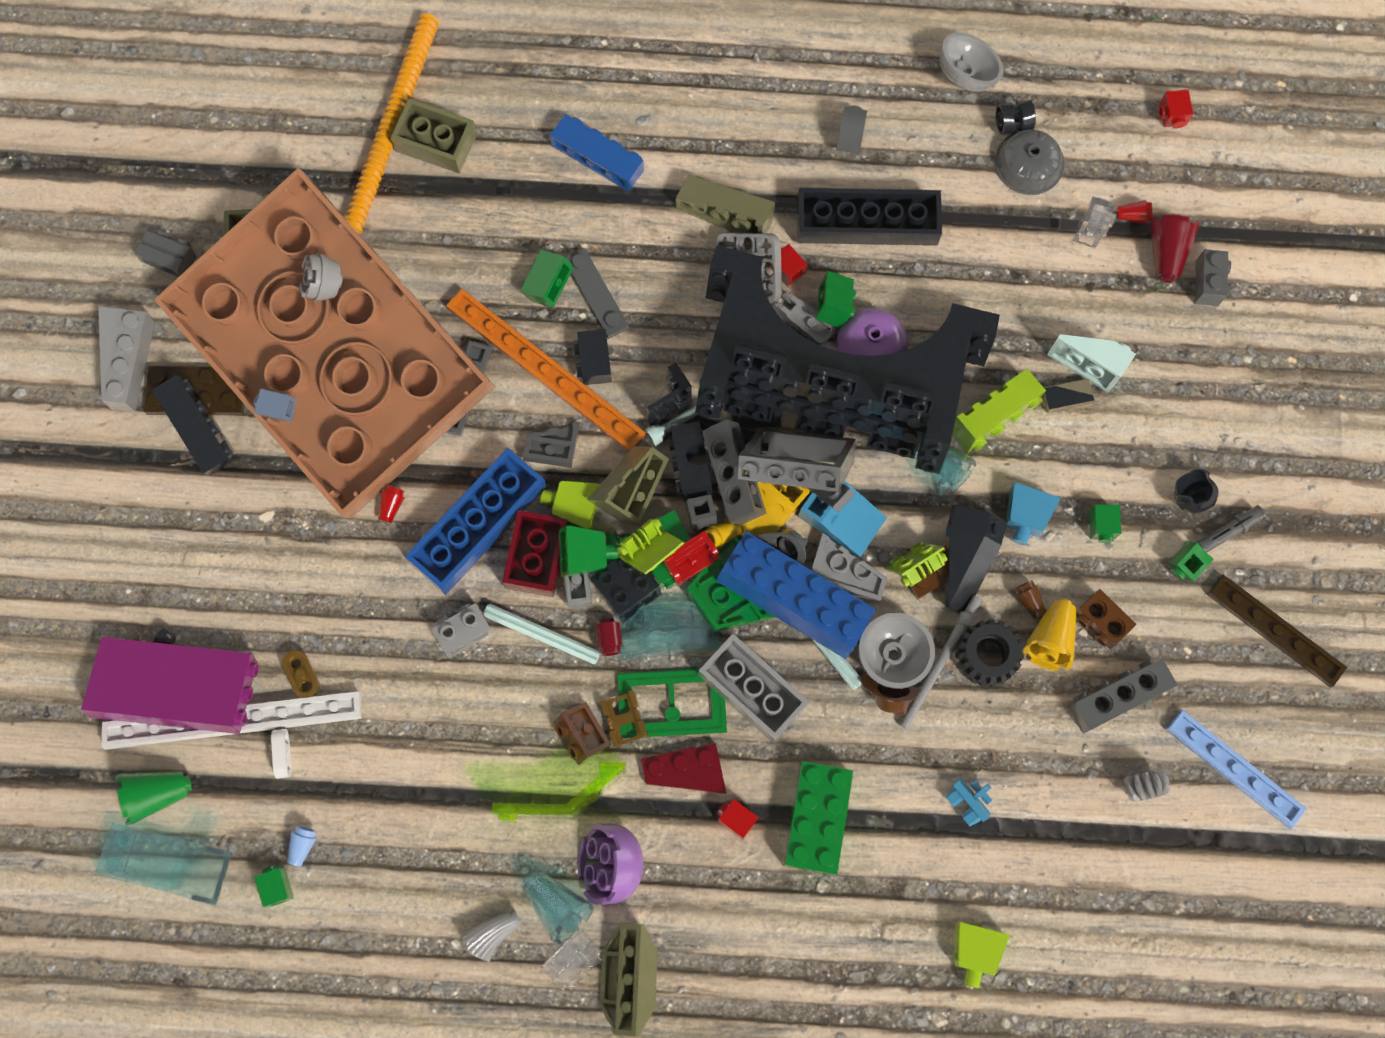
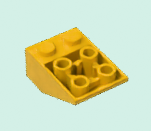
M757 482L767 514L740 525L741 534L739 535L743 537L746 531L755 537L763 533L779 532L807 501L811 491L803 487ZM725 517V519H724L723 521H724L725 523H726V522H729V520L727 519V517Z

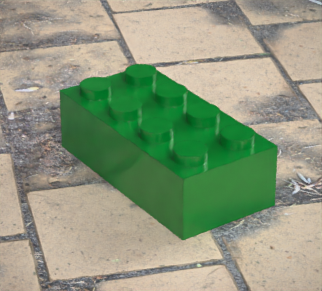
M805 761L801 762L783 867L832 876L838 875L854 770Z

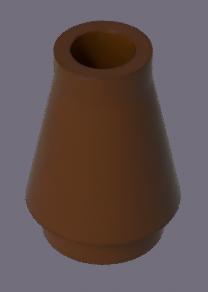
M1030 580L1015 588L1017 593L1015 596L1029 611L1033 619L1046 613L1038 584L1035 585L1033 580Z

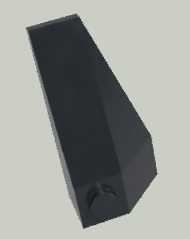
M952 505L946 527V536L950 537V551L946 552L947 560H949V574L945 578L946 608L960 614L961 611H965L973 595L976 596L1002 545L1007 522L989 512Z

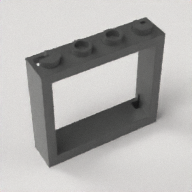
M759 427L739 454L738 480L839 492L854 464L856 439ZM763 443H769L768 448H762ZM761 454H763V455H772V456H780V457H788V458H796V459L813 460V461H821V462H830V463H834V464L820 463V462H812V461H804V460H796V459H787V458H779V457H771V456H762ZM836 479L835 486L827 485V480L834 481Z

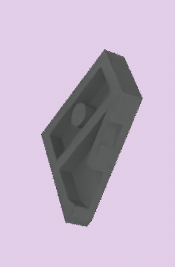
M574 422L572 426L562 429L555 427L543 433L537 432L527 435L523 461L572 468L580 422Z

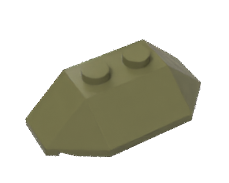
M619 923L615 933L610 937L603 949L600 1006L611 1025L614 1035L639 1036L656 1006L658 951L644 924Z

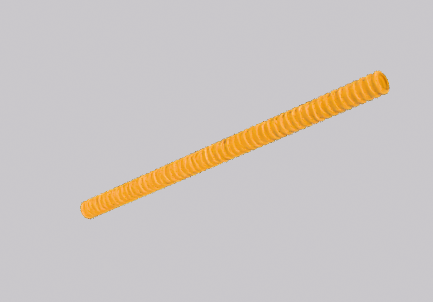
M429 13L420 14V20L417 22L413 38L403 60L404 63L401 65L397 81L389 97L390 100H388L385 113H383V119H381L377 129L376 138H374L370 148L371 151L368 153L369 157H367L363 167L364 170L361 172L362 176L359 177V183L356 185L357 189L354 191V196L351 199L352 202H350L349 209L346 212L347 215H345V218L359 234L363 231L364 221L367 220V215L370 212L369 208L372 206L371 202L374 201V195L377 193L376 189L379 187V182L382 179L381 176H383L387 166L386 163L389 161L388 157H390L393 150L392 133L408 99L412 98L414 88L417 85L416 82H418L421 69L424 66L423 63L426 61L425 57L428 55L430 45L433 42L432 39H434L440 23L434 15Z

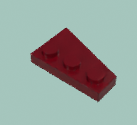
M716 743L641 759L646 785L727 794Z

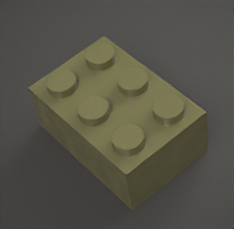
M409 98L392 133L391 141L395 151L460 174L477 136L475 123L471 119Z

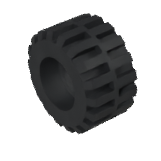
M989 619L987 622L982 620L976 625H972L962 635L961 640L957 644L956 658H959L957 665L959 668H963L962 674L965 677L967 675L971 677V682H980V686H996L1007 681L1020 669L1022 665L1020 662L1024 659V654L1021 653L1024 645L1023 643L1019 644L1018 640L1021 637L1018 633L1016 635L1013 634L1014 628L1012 626L1005 627V622L999 621L995 623L994 619ZM990 640L1000 647L1003 658L999 666H988L979 659L976 648L980 641Z

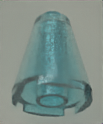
M950 445L940 473L936 474L925 471L924 473L935 491L940 496L945 497L947 496L946 491L950 489L954 492L965 483L972 474V471L969 469L971 465L976 466V461Z
M532 871L523 881L525 883L523 890L550 939L555 944L556 942L562 944L580 930L578 925L582 919L587 922L594 911V906L588 900L543 871Z

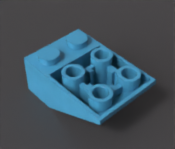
M845 481L844 484L855 495L839 512L812 493L801 508L798 517L860 558L887 517Z

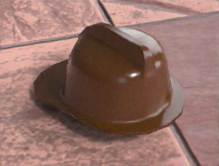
M866 672L861 675L863 687L875 694L876 704L884 712L904 716L907 713L910 701L918 696V690L914 686L899 689L889 688L874 681Z

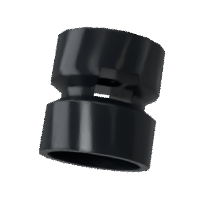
M1032 100L1017 101L1015 105L1011 102L998 104L996 107V125L1001 135L1014 133L1016 129L1022 131L1035 128L1036 112Z

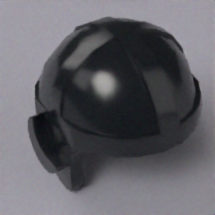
M1196 468L1184 474L1176 481L1174 498L1179 508L1197 514L1207 511L1216 504L1219 490L1216 483L1209 477L1210 473L1207 470Z

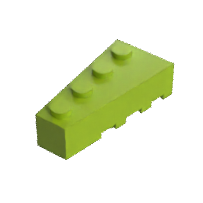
M1025 369L1001 387V392L995 390L990 393L982 402L983 405L977 402L966 414L961 413L956 417L952 436L966 453L973 449L975 451L980 450L987 444V438L991 435L997 437L1006 429L1004 425L1010 421L1012 423L1017 422L1024 416V410L1028 407L1032 410L1043 401L1041 397L1046 390L1028 369Z

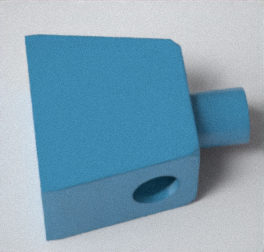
M1015 482L1009 492L1006 515L1007 527L1016 530L1012 541L1025 546L1030 535L1039 537L1057 507L1060 497Z

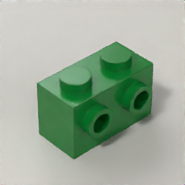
M541 249L533 262L527 278L523 281L520 291L530 301L554 308L574 267L564 256Z
M827 271L818 288L816 320L841 328L849 318L853 317L855 307L852 305L856 296L854 279Z

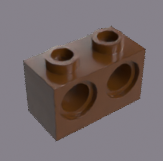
M1101 589L1097 590L1082 604L1076 613L1077 622L1083 628H1089L1095 634L1096 641L1104 647L1107 646L1109 649L1117 645L1137 625ZM1090 606L1097 608L1099 612L1098 617L1090 614ZM1108 624L1116 627L1117 635H1112L1108 631Z

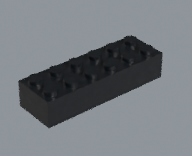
M799 188L797 243L938 246L942 236L941 190Z

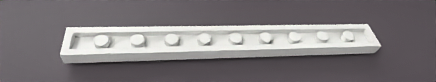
M357 691L249 704L246 707L247 721L245 726H242L240 733L362 719L361 694ZM125 721L102 722L101 747L107 750L231 735L232 733Z

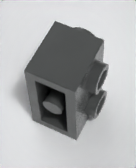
M1204 249L1197 258L1194 304L1219 306L1229 296L1231 283L1228 282V275L1231 271V261L1228 260V251Z

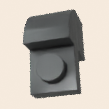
M855 105L844 106L837 151L854 154L860 153L867 110H863Z
M711 495L685 501L692 531L705 529L717 524V516Z

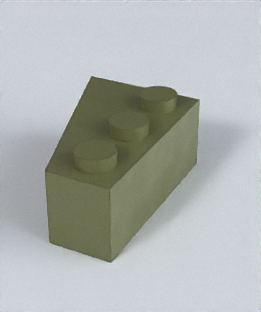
M634 446L587 500L623 523L640 524L669 458L653 447Z

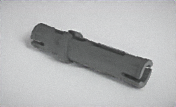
M1256 505L1246 513L1234 516L1232 521L1204 538L1197 540L1196 543L1206 552H1209L1239 533L1244 534L1249 531V527L1266 518L1265 511L1262 507Z

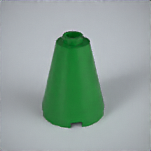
M183 772L121 773L115 775V782L121 781L119 783L120 788L117 789V795L122 816L126 818V825L134 824L187 798L188 791H192L190 776H184Z

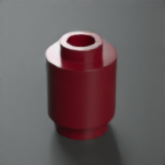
M614 618L599 620L600 624L595 625L597 646L598 650L601 651V656L621 654L623 642L620 622H615Z

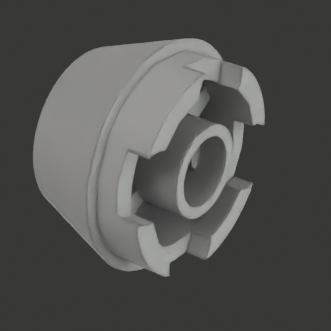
M319 252L313 255H306L302 264V269L305 270L303 282H300L301 296L311 299L312 302L335 298L338 289L342 285L339 263Z

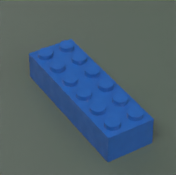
M507 448L409 551L405 558L443 594L447 595L515 522L518 510L525 511L546 488L544 478Z
M747 531L716 580L718 583L844 659L855 648L876 610Z

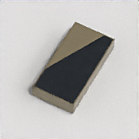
M1089 379L1044 387L1046 391L1042 395L1047 413L1093 404L1095 402Z

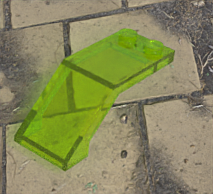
M599 762V776L567 804L492 803V814L499 821L505 823H516L517 818L575 819L627 773L626 762Z

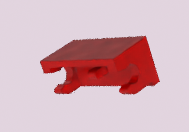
M703 531L684 543L675 553L669 555L663 560V564L678 586L719 560L720 557L706 531Z

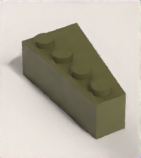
M688 175L676 197L677 209L728 232L767 233L773 221L775 202L713 183L697 176Z

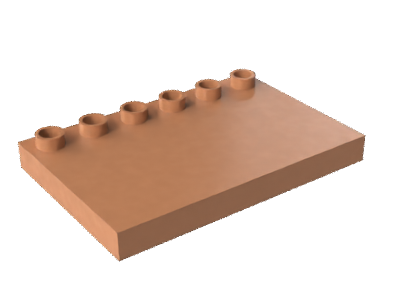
M299 168L154 299L336 511L345 518L351 519L385 488V485H389L496 387L316 184ZM319 252L339 263L342 285L338 289L335 298L312 302L311 299L302 297L300 293V282H303L305 270L302 269V264L306 255H313ZM260 389L289 395L297 399L291 423L263 417L254 413V400L256 395L259 394Z

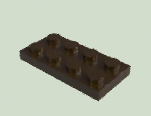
M148 366L144 413L146 415H166L152 390L175 375H179L185 379L188 378L193 383L196 389L193 393L197 399H202L209 410L206 412L207 415L244 416L245 404L213 367Z

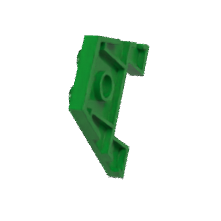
M737 537L718 549L719 553L717 554L720 559L703 569L686 589V593L713 632L776 618L716 581L739 543Z

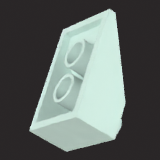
M1060 334L1047 355L1109 393L1122 377L1136 354L1127 345L1117 343L1116 341Z

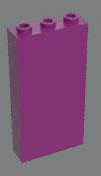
M101 637L81 710L90 718L240 734L242 726H245L247 721L246 707L253 696V688L251 686L253 678H256L258 675L259 664L251 653Z

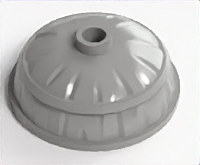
M961 32L949 34L943 40L939 58L940 65L944 74L955 85L968 91L979 92L996 85L1003 76V64L997 53L983 40Z
M889 613L877 617L865 628L859 641V658L866 673L877 683L889 688H907L920 682L929 673L935 658V646L930 632L919 620L907 614ZM889 652H895L897 654V659H891L889 657Z

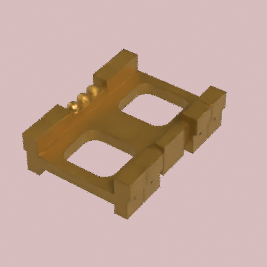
M634 690L609 700L600 701L605 717L607 716L606 720L609 721V729L612 730L609 734L613 747H619L648 737L644 721H641V714L637 708L639 704ZM626 698L630 707L629 712L616 716L613 703ZM633 722L637 735L623 740L620 727Z

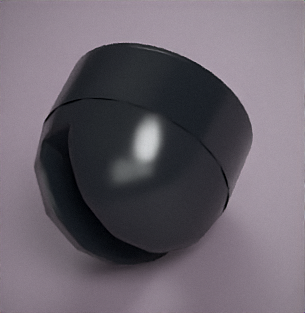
M163 627L153 643L173 645L176 641V636L170 629Z

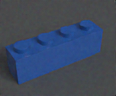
M565 114L550 134L552 147L628 192L644 172V160L638 153L634 151L629 152L616 140L607 139L595 128L590 129L577 117L572 118Z

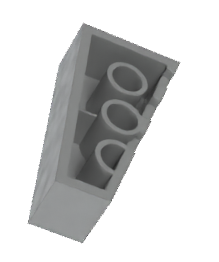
M98 306L101 400L111 410L136 412L155 322L147 312Z

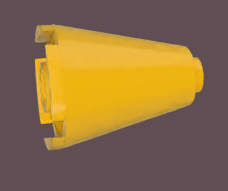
M1067 599L1053 601L1025 643L1023 654L1024 656L1028 654L1031 657L1030 662L1052 671H1058L1059 667H1065L1064 671L1073 666L1077 609L1071 601Z

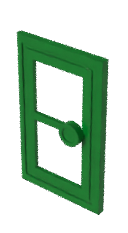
M700 669L617 673L618 696L632 691V686L669 684L670 708L665 712V717L669 722L644 723L648 737L727 733L725 699L711 687L712 719L678 721L680 719V711L675 707L674 684L705 682L698 676ZM627 699L619 700V715L629 712L630 707ZM633 722L620 727L622 739H630L637 735Z

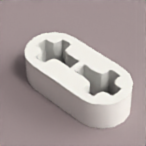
M287 729L272 730L271 744L275 778L290 777L291 754Z

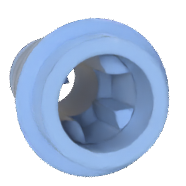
M296 825L295 830L291 831L287 863L294 866H302L317 839L314 837L316 833L314 829Z

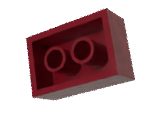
M518 510L502 580L505 589L554 598L561 566L559 530L569 526L567 519Z

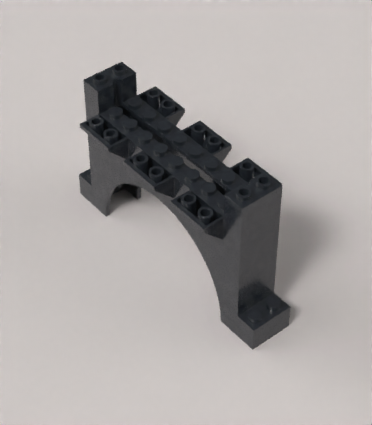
M717 245L710 264L705 298L723 302L724 305L701 376L695 413L719 419L724 404V412L771 423L775 408L784 412L798 414L795 429L805 433L844 437L847 426L859 431L870 432L866 445L868 448L912 459L915 458L918 450L915 468L939 474L951 445L965 365L970 363L972 365L985 366L996 338L1000 314L952 303L950 312L940 329L926 341L913 348L893 354L874 356L843 353L810 341L793 330L781 319L771 306L763 287L761 276L762 256Z

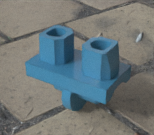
M961 777L953 784L954 787L946 795V798L954 807L965 799L970 808L961 816L969 826L978 823L980 820L986 821L991 813L979 798L986 805L989 804L992 799L986 792L992 787L989 784L981 787L975 780L970 784L976 791L974 793Z

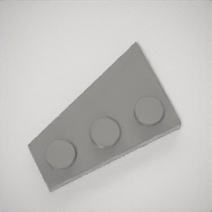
M822 533L812 571L852 595L880 603L887 577L866 562L850 554L846 548L840 547L830 540V537Z

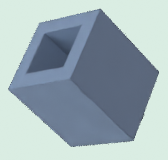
M260 389L259 394L256 395L254 400V413L263 417L291 423L297 399L289 395Z

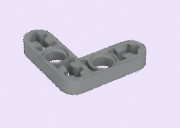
M748 232L720 234L716 239V246L763 257L761 276L766 296L770 303L778 301L782 294L781 243L778 236L772 233ZM746 237L752 242L751 250H747L744 247ZM725 240H727L728 242L736 241V245H725ZM765 242L771 243V248L766 246ZM765 255H768V256L772 255V257H770V258H765ZM767 262L773 266L772 275H768L765 271V264ZM773 279V282L771 283L766 282V280ZM767 289H769V291H772V296H770V294H767Z

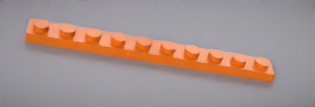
M461 289L446 305L450 312L628 452L646 436V432L465 290Z

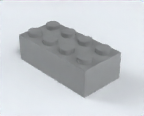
M734 634L723 643L698 671V676L772 743L782 735L809 704L805 697Z

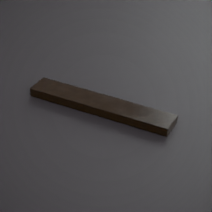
M1224 574L1218 578L1206 594L1330 688L1335 686L1347 669V666Z

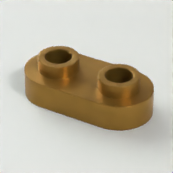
M298 650L288 652L282 660V667L294 693L300 698L315 697L320 690V682L309 658ZM300 660L301 666L295 669L293 667L294 662ZM308 682L311 683V689L304 691V685Z

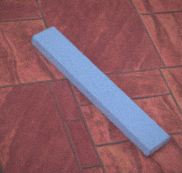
M1183 709L1178 711L1165 728L1168 733L1288 829H1292L1306 811V807Z

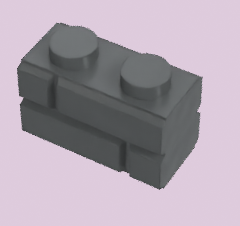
M146 230L142 242L139 243L135 250V255L141 262L177 277L193 264L196 254L192 250L190 243L182 239H178V241L172 240L168 234L157 230L156 233Z

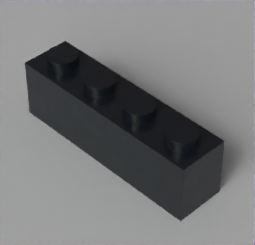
M175 375L154 388L152 392L202 473L211 476L235 461L232 455L234 450L227 440L223 441L219 434L221 429L214 419L210 420L206 412L209 410L202 399H197L193 393L196 390L193 383L188 378L185 379Z

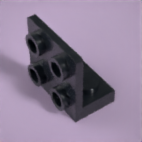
M676 362L668 366V376L666 377L668 384L666 386L670 393L647 407L650 425L663 423L669 418L671 413L676 410L678 412L685 410L692 401V386Z
M619 557L590 578L614 609L616 617L622 624L662 595L659 584L650 573H642Z

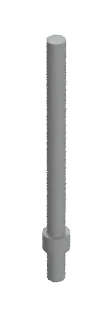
M973 595L965 611H961L957 618L958 623L919 688L918 696L912 700L907 713L902 717L899 723L901 727L909 728L965 629L970 627L975 618L973 616L982 602L981 598Z

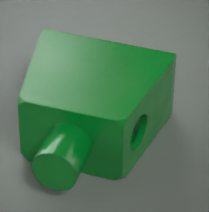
M565 526L559 530L561 577L600 571L607 567V559H618V545L606 544V536L602 531L573 526Z

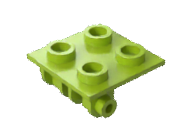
M657 518L649 519L648 522L641 526L642 529L638 528L636 530L638 536L632 533L631 536L619 543L620 547L617 548L619 552L618 557L642 573L647 574L654 570L669 555L675 553L684 542L659 528L662 524Z
M919 542L910 548L911 551L906 555H899L890 561L891 564L885 570L903 576L900 579L905 587H912L922 580L921 577L923 579L926 578L923 568L930 575L933 573L932 571L935 572L945 565L944 562L947 561V557L941 552L944 550L943 547L927 542Z

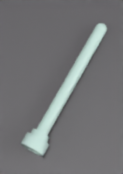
M696 405L662 426L652 425L644 431L650 443L654 447L663 442V439L666 437L665 434L671 431V426L682 425L697 415L695 413Z

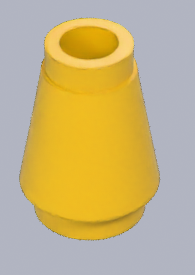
M726 522L711 525L705 531L716 549H720L737 535L741 534L740 524Z

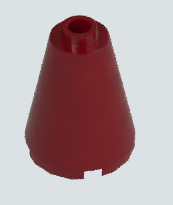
M1162 215L1161 220H1156V216L1151 219L1155 276L1160 278V282L1174 283L1176 279L1180 278L1199 230L1200 222L1195 219L1194 224L1189 222L1190 217L1180 215Z

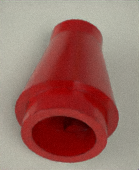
M1142 200L1117 206V220L1146 223V221H1151L1152 202Z
M385 485L384 491H381L379 520L393 523V519L405 499L403 497L405 491Z

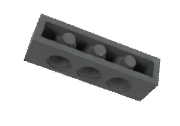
M726 419L703 430L704 446L709 452L710 466L718 482L717 490L723 499L724 513L729 522L743 525L767 514L757 482L738 480L739 454L746 446L739 423Z
M1151 658L1139 664L1140 670L1133 673L1129 669L1117 675L1119 681L1113 684L1109 680L1096 686L1097 692L1091 695L1086 691L1074 697L1073 699L1076 703L1070 705L1069 708L1082 732L1086 733L1178 686L1163 658L1156 662ZM1139 677H1144L1148 681L1147 689L1139 684ZM1118 688L1125 690L1127 694L1125 700L1117 695ZM1096 699H1100L1104 702V711H1100L1096 708Z

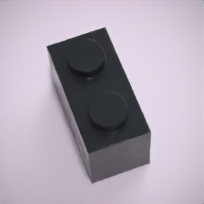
M606 329L577 332L578 340L573 341L575 355H580V363H576L577 378L582 377L584 385L612 382Z

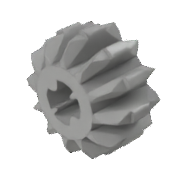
M1161 768L1129 775L1124 779L1125 792L1128 794L1129 800L1133 802L1160 797L1168 794L1170 791L1169 778L1166 776L1165 770Z

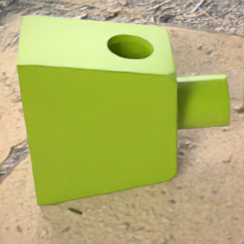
M560 481L557 493L543 490L540 504L553 507L551 515L567 519L569 526L591 530L597 506L587 499L600 484Z
M956 922L954 966L966 969L963 985L979 989L982 973L996 974L1010 934Z

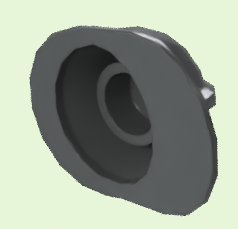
M784 529L776 533H763L756 536L798 563L804 564L807 539L803 538L795 530Z

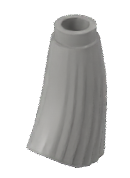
M514 910L511 913L507 912L476 925L462 933L461 937L469 954L490 962L497 946L522 924Z

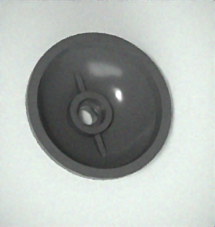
M1026 129L1013 133L1004 139L997 149L995 155L996 172L1000 180L1017 193L1024 195L1045 193L1051 190L1063 175L1065 162L1061 148L1052 136L1043 131ZM1031 151H1035L1038 154L1034 155L1031 153Z

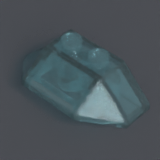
M692 601L641 606L621 631L623 642L621 660L713 652L721 647L719 631L713 632Z

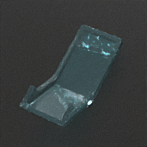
M111 822L95 875L170 892L190 900L217 905L233 852Z

